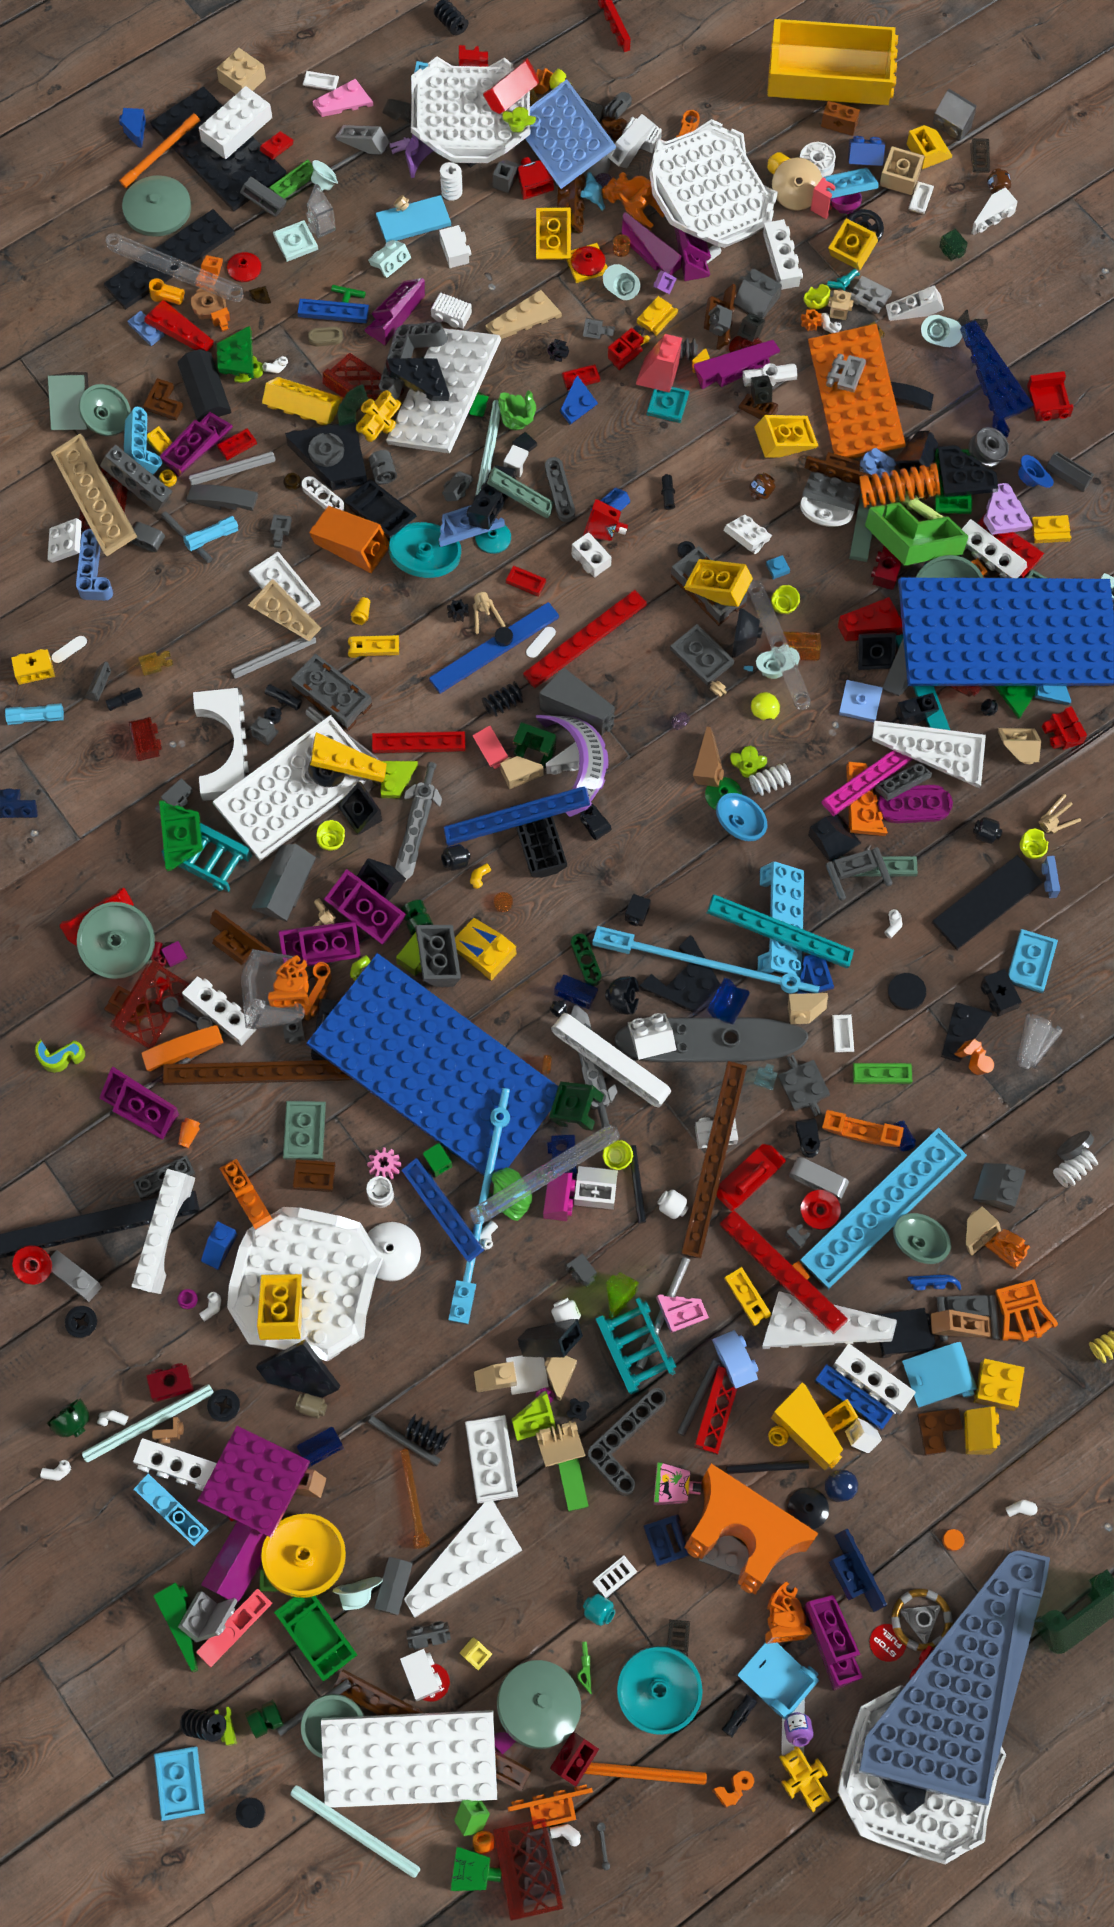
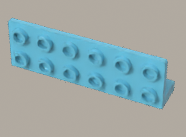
M774 861L761 867L760 886L767 887L771 885L770 917L803 929L804 871ZM770 938L769 952L758 956L757 971L767 974L774 971L783 974L793 973L801 977L802 951Z

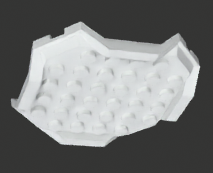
M435 57L428 63V67L423 70L419 69L411 75V133L436 153L453 163H489L507 153L530 135V125L525 126L522 132H513L510 129L509 123L503 120V112L498 114L492 111L483 94L514 69L513 64L506 58H503L489 67L452 66L441 58ZM530 91L506 111L513 112L517 107H524L528 110V116H530Z
M711 119L688 134L669 141L659 139L656 142L649 173L652 195L670 225L713 245L725 248L753 236L764 228V223L772 222L773 206L778 192L763 185L748 160L744 134L734 129H731V131L722 127L723 124Z
M282 1207L271 1214L273 1220L257 1229H254L252 1226L247 1230L239 1246L229 1283L227 1308L248 1344L285 1350L306 1340L321 1360L329 1361L339 1355L344 1349L353 1346L364 1338L368 1307L376 1275L383 1258L361 1223L338 1215L309 1209ZM302 1274L301 1339L260 1340L257 1319L261 1275Z
M900 1685L860 1707L846 1750L837 1793L860 1836L920 1858L947 1864L985 1842L987 1819L997 1778L1004 1763L1006 1753L1001 1746L988 1806L926 1790L925 1803L908 1816H905L879 1777L859 1772L865 1737L903 1690L904 1686Z

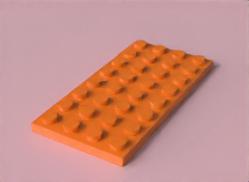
M877 324L808 339L833 453L852 459L864 456L873 448L884 452L905 447L904 435ZM838 354L844 355L843 360L847 361L849 355L866 359L865 367L854 393L838 389V382H834L832 387L826 386L827 375L831 372L833 360L836 359ZM843 368L839 369L838 374H842Z

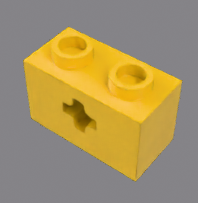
M40 649L33 653L18 654L15 657H11L15 678L19 685L55 677L48 649Z

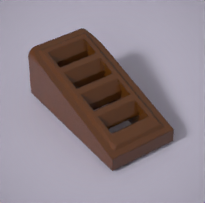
M747 393L739 405V409L761 420L765 415H775L779 405L774 402L760 403L753 408L754 400L752 395Z

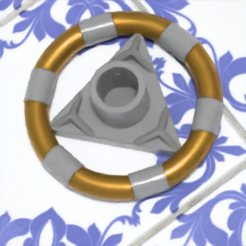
M913 1589L899 1597L892 1610V1627L897 1638L906 1647L915 1651L922 1652L924 1649H927L928 1645L935 1649L953 1625L952 1613L948 1604L940 1595L929 1589ZM915 1597H926L938 1604L936 1606L902 1609L903 1605ZM941 1608L945 1622L943 1632L935 1640L927 1643ZM900 1613L923 1644L905 1636L901 1629Z

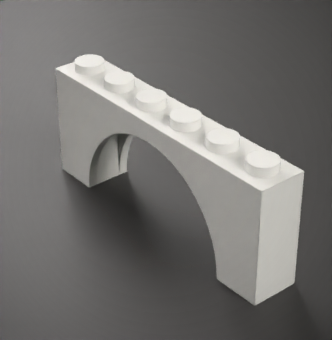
M238 688L193 692L196 716L208 717L221 722L231 731L234 737L233 750L227 762L215 772L199 776L200 794L203 801L217 799L246 777V773L249 772L248 761L244 759V756L248 755L246 744L243 745V739H246L245 728H242L245 716L244 711H241L240 706L244 705L243 695H239Z
M166 1170L132 1287L161 1294L166 1279L164 1260L169 1236L181 1205L191 1195L195 1182L194 1177L174 1170Z

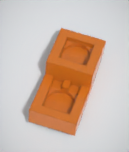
M205 256L201 264V272L196 279V287L215 286L223 258Z

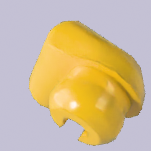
M488 863L473 870L470 878V884L473 885V888L478 889L483 885L481 881L482 876L491 871Z

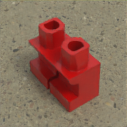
M459 45V66L488 67V51H479V46H476L474 50H466V45Z
M630 328L608 346V359L618 370L623 369L627 363L635 359L643 351L640 345L644 342V338L633 328Z
M1072 706L1065 708L1061 713L1052 714L1051 718L1042 725L1044 733L1054 732L1055 736L1050 738V744L1053 749L1062 747L1065 750L1083 744L1087 737Z

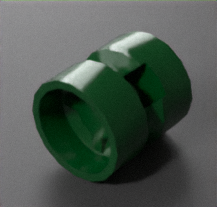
M414 900L401 907L400 910L406 914L404 920L408 921L406 925L411 935L415 934L416 925H433L429 914L426 913L427 909L422 900Z
M273 1699L262 1704L261 1709L254 1708L245 1713L256 1739L267 1734L268 1729L275 1730L284 1725Z

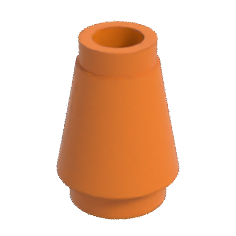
M185 1118L181 1124L178 1145L186 1148L190 1147L200 1130L199 1122Z

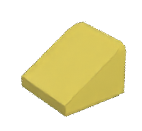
M474 1637L460 1651V1654L478 1671L492 1655Z

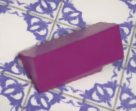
M674 227L678 250L681 255L684 281L709 277L710 272L707 261L711 258L707 242Z
M419 278L403 281L371 313L375 320L364 331L383 345H386L395 334L396 329L405 322L425 297V280Z
M209 412L201 422L194 420L159 457L180 477L223 439L233 426Z
M348 869L345 870L324 898L325 901L348 919L356 921L357 926L381 944H384L398 931L406 915Z
M356 921L279 931L283 963L296 955L300 957V961L297 964H301L305 960L307 966H312L319 962L329 963L361 957Z
M115 1067L110 1069L99 1099L114 1106L113 1112L155 1136L164 1139L179 1116L177 1107Z
M237 1521L201 1586L227 1600L235 1598L238 1600L236 1603L238 1605L262 1564L261 1553L266 1535Z
M831 1595L807 1602L804 1609L833 1691L862 1679V1673L855 1660V1657L859 1656L860 1652L835 1596Z

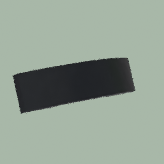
M891 382L895 402L913 404L916 409L931 411L934 394L912 385Z

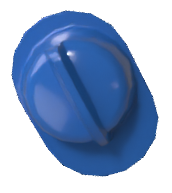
M1030 455L1022 456L1021 466L1018 470V475L1022 482L1030 487L1037 485L1046 488L1052 487L1054 481L1040 462Z

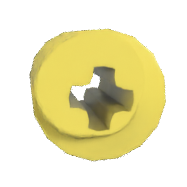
M1109 1331L1107 1335L1103 1334L1101 1338L1094 1339V1343L1089 1342L1093 1354L1104 1364L1106 1363L1105 1356L1110 1360L1113 1359L1114 1331Z

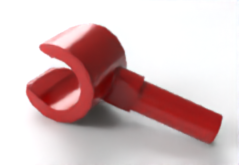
M159 977L155 984L160 988L154 1003L157 1005L160 1004L164 991L169 988V982L163 977Z

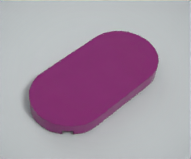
M917 785L889 801H886L880 795L877 805L883 818L891 823L936 822L945 819L949 815L953 806V800L950 793L946 792L941 786Z

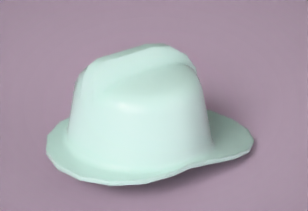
M318 160L312 161L313 173L311 181L316 185L318 192L323 190L329 191L335 183L338 184L336 175L331 168Z
M614 264L605 270L603 283L611 293L622 300L633 299L640 290L639 278L626 267Z
M940 315L928 316L921 326V333L926 341L943 347L957 345L963 335L962 327L957 321Z
M781 647L761 653L757 657L756 666L763 676L777 679L784 672L795 668L799 663L800 656L797 650L792 647Z
M381 1577L363 1579L352 1584L338 1586L333 1589V1592L339 1594L344 1610L359 1609L369 1602L372 1588L379 1585L383 1579Z

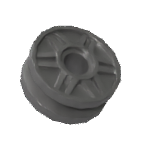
M991 427L982 428L970 440L968 445L970 455L980 461L981 465L986 468L995 467L1007 456L1009 451L1006 437L1000 431Z

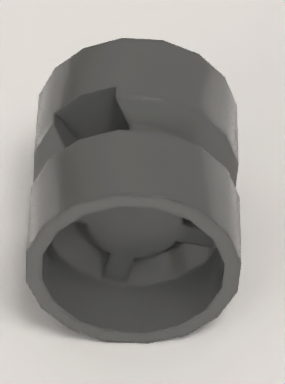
M380 450L370 455L369 463L377 484H388L397 478V472L389 451Z

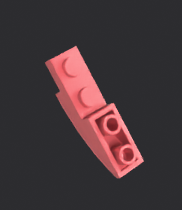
M257 1588L232 1616L227 1619L224 1631L219 1636L209 1638L196 1654L211 1668L267 1610L272 1602Z

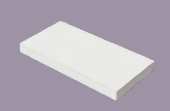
M276 552L249 570V574L261 589L271 579H274L307 613L320 606L319 600L279 552Z
M506 1416L466 1421L465 1425L477 1504L518 1497Z

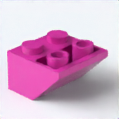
M572 1173L548 1176L543 1212L544 1219L567 1221L568 1216H572L573 1199H570V1196L574 1197L576 1180L572 1179Z

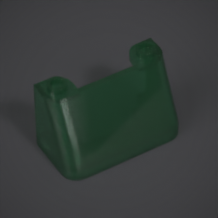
M1108 1569L1088 1580L1091 1583V1591L1087 1596L1092 1603L1067 1620L1060 1611L1051 1610L1034 1620V1628L1053 1653L1062 1654L1067 1652L1114 1617V1578Z

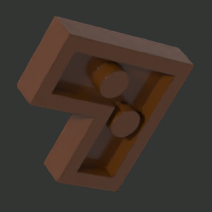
M157 378L143 408L147 412L177 421L183 408V403L169 399L174 389L173 383Z
M959 1408L917 1415L925 1456L945 1453L943 1432L962 1429Z

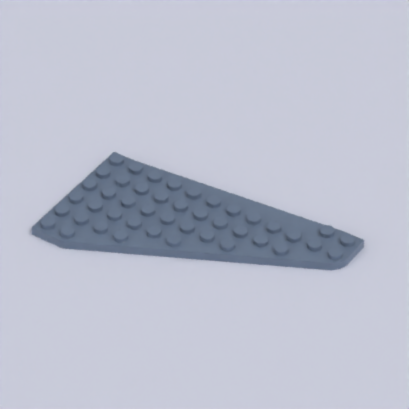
M1014 1551L1003 1560L867 1734L860 1762V1773L985 1806L989 1805L994 1772L1047 1579L1049 1557L1026 1551Z

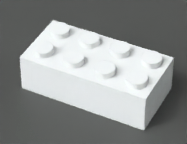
M245 86L199 127L201 141L224 159H227L272 119L270 104Z

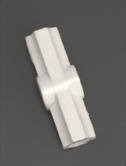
M769 363L763 368L743 371V383L745 387L751 386V377L766 375L769 376L772 386L776 382L796 380L797 368L795 364L776 366Z

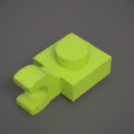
M226 1707L227 1714L224 1716L226 1730L221 1737L222 1743L226 1742V1746L236 1745L237 1741L231 1719L232 1711L230 1707ZM218 1709L215 1710V1714H219Z

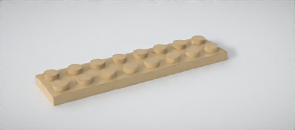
M81 433L52 451L51 454L104 554L109 556L137 537Z

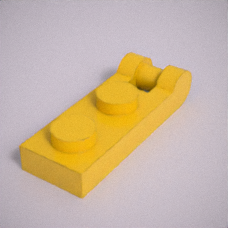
M399 635L354 636L348 638V645L350 646L348 656L351 658H357L358 656L399 655Z
M742 1267L724 1278L753 1326L759 1324V1321L763 1318L767 1319L771 1316L769 1309ZM758 1306L760 1311L755 1314L752 1309Z

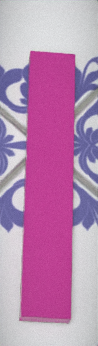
M892 750L824 798L821 803L832 816H835L913 759Z

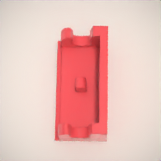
M823 177L814 188L811 211L827 219L829 216L828 212L832 209L830 205L832 194L826 190L830 188L834 191L835 186Z
M491 726L473 735L490 767L493 766L496 769L500 767V763L503 760L509 758Z

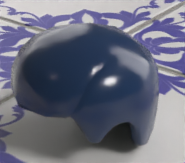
M837 1470L831 1473L825 1481V1491L828 1497L835 1502H844L852 1499L858 1492L856 1476L848 1470Z

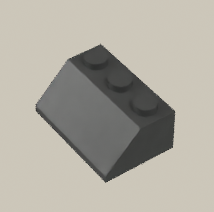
M416 925L423 981L434 987H454L461 979L453 925Z

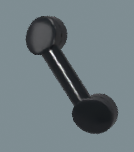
M167 997L163 1001L164 1011L167 1013L175 1012L196 1024L198 1030L212 1026V1020L209 1017H197L178 1006V1001L174 997Z

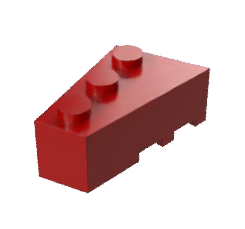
M890 597L841 615L838 622V628L845 641H856L858 634L895 632L896 636L903 634L902 620Z

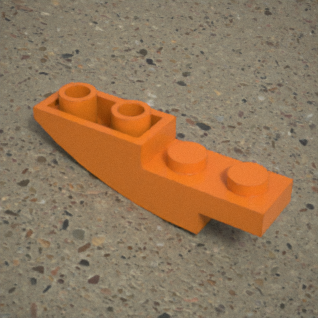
M237 1159L219 1168L254 1229L273 1220Z

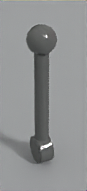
M599 1823L597 1830L600 1832L602 1868L603 1870H609L610 1863L607 1859L604 1837L605 1824Z

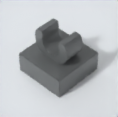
M802 1224L798 1225L796 1229L791 1227L785 1234L787 1240L798 1251L805 1245V1240L810 1235L809 1232L805 1235H800L799 1230L802 1229Z

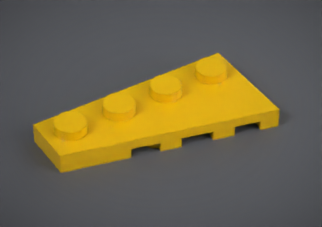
M315 733L311 766L374 781H384L386 763L322 734Z

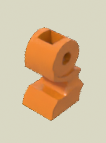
M975 1038L966 1041L955 1053L958 1057L971 1055L969 1069L976 1075L989 1073L994 1068L993 1060L989 1056H985L986 1050L982 1048L981 1042H978Z
M740 1771L731 1778L733 1788L731 1793H728L725 1787L712 1789L725 1808L730 1805H736L737 1801L743 1796L742 1791L752 1788L754 1777L750 1772Z

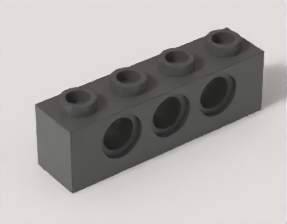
M117 445L105 455L100 467L156 512L167 502L173 492Z

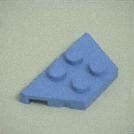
M469 506L443 514L439 545L440 547L504 527L505 521L502 518L499 520L496 518L491 528L487 530L469 525V519L466 515Z

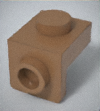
M173 1417V1429L152 1430V1439L161 1445L170 1444V1441H179L180 1435H183L184 1432L183 1422H180L178 1417Z

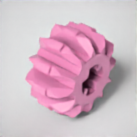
M386 1148L382 1149V1153L376 1149V1156L370 1155L369 1159L371 1161L367 1163V1166L371 1168L369 1170L370 1175L375 1174V1177L389 1176L393 1180L392 1173L399 1174L397 1168L401 1167V1162L398 1161L399 1155H394V1150L392 1149L388 1153ZM386 1161L388 1163V1166L386 1167L384 1165V1168H382L381 1163L383 1162L384 1164V1162Z

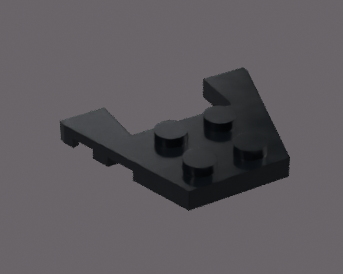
M692 935L679 946V950L685 954L705 958ZM689 963L667 986L651 974L640 985V989L649 991L659 998L667 999L673 1004L695 1013L721 984L710 967Z

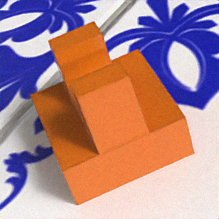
M227 307L211 313V321L214 327L219 325L222 332L229 329L227 325L228 321H230V314Z

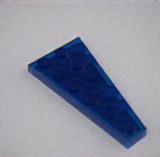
M974 320L963 325L960 331L966 347L971 351V361L977 367L976 374L983 393L989 399L990 403L988 406L990 411L994 413L995 418L993 420L995 425L1029 410L1034 404L977 322Z

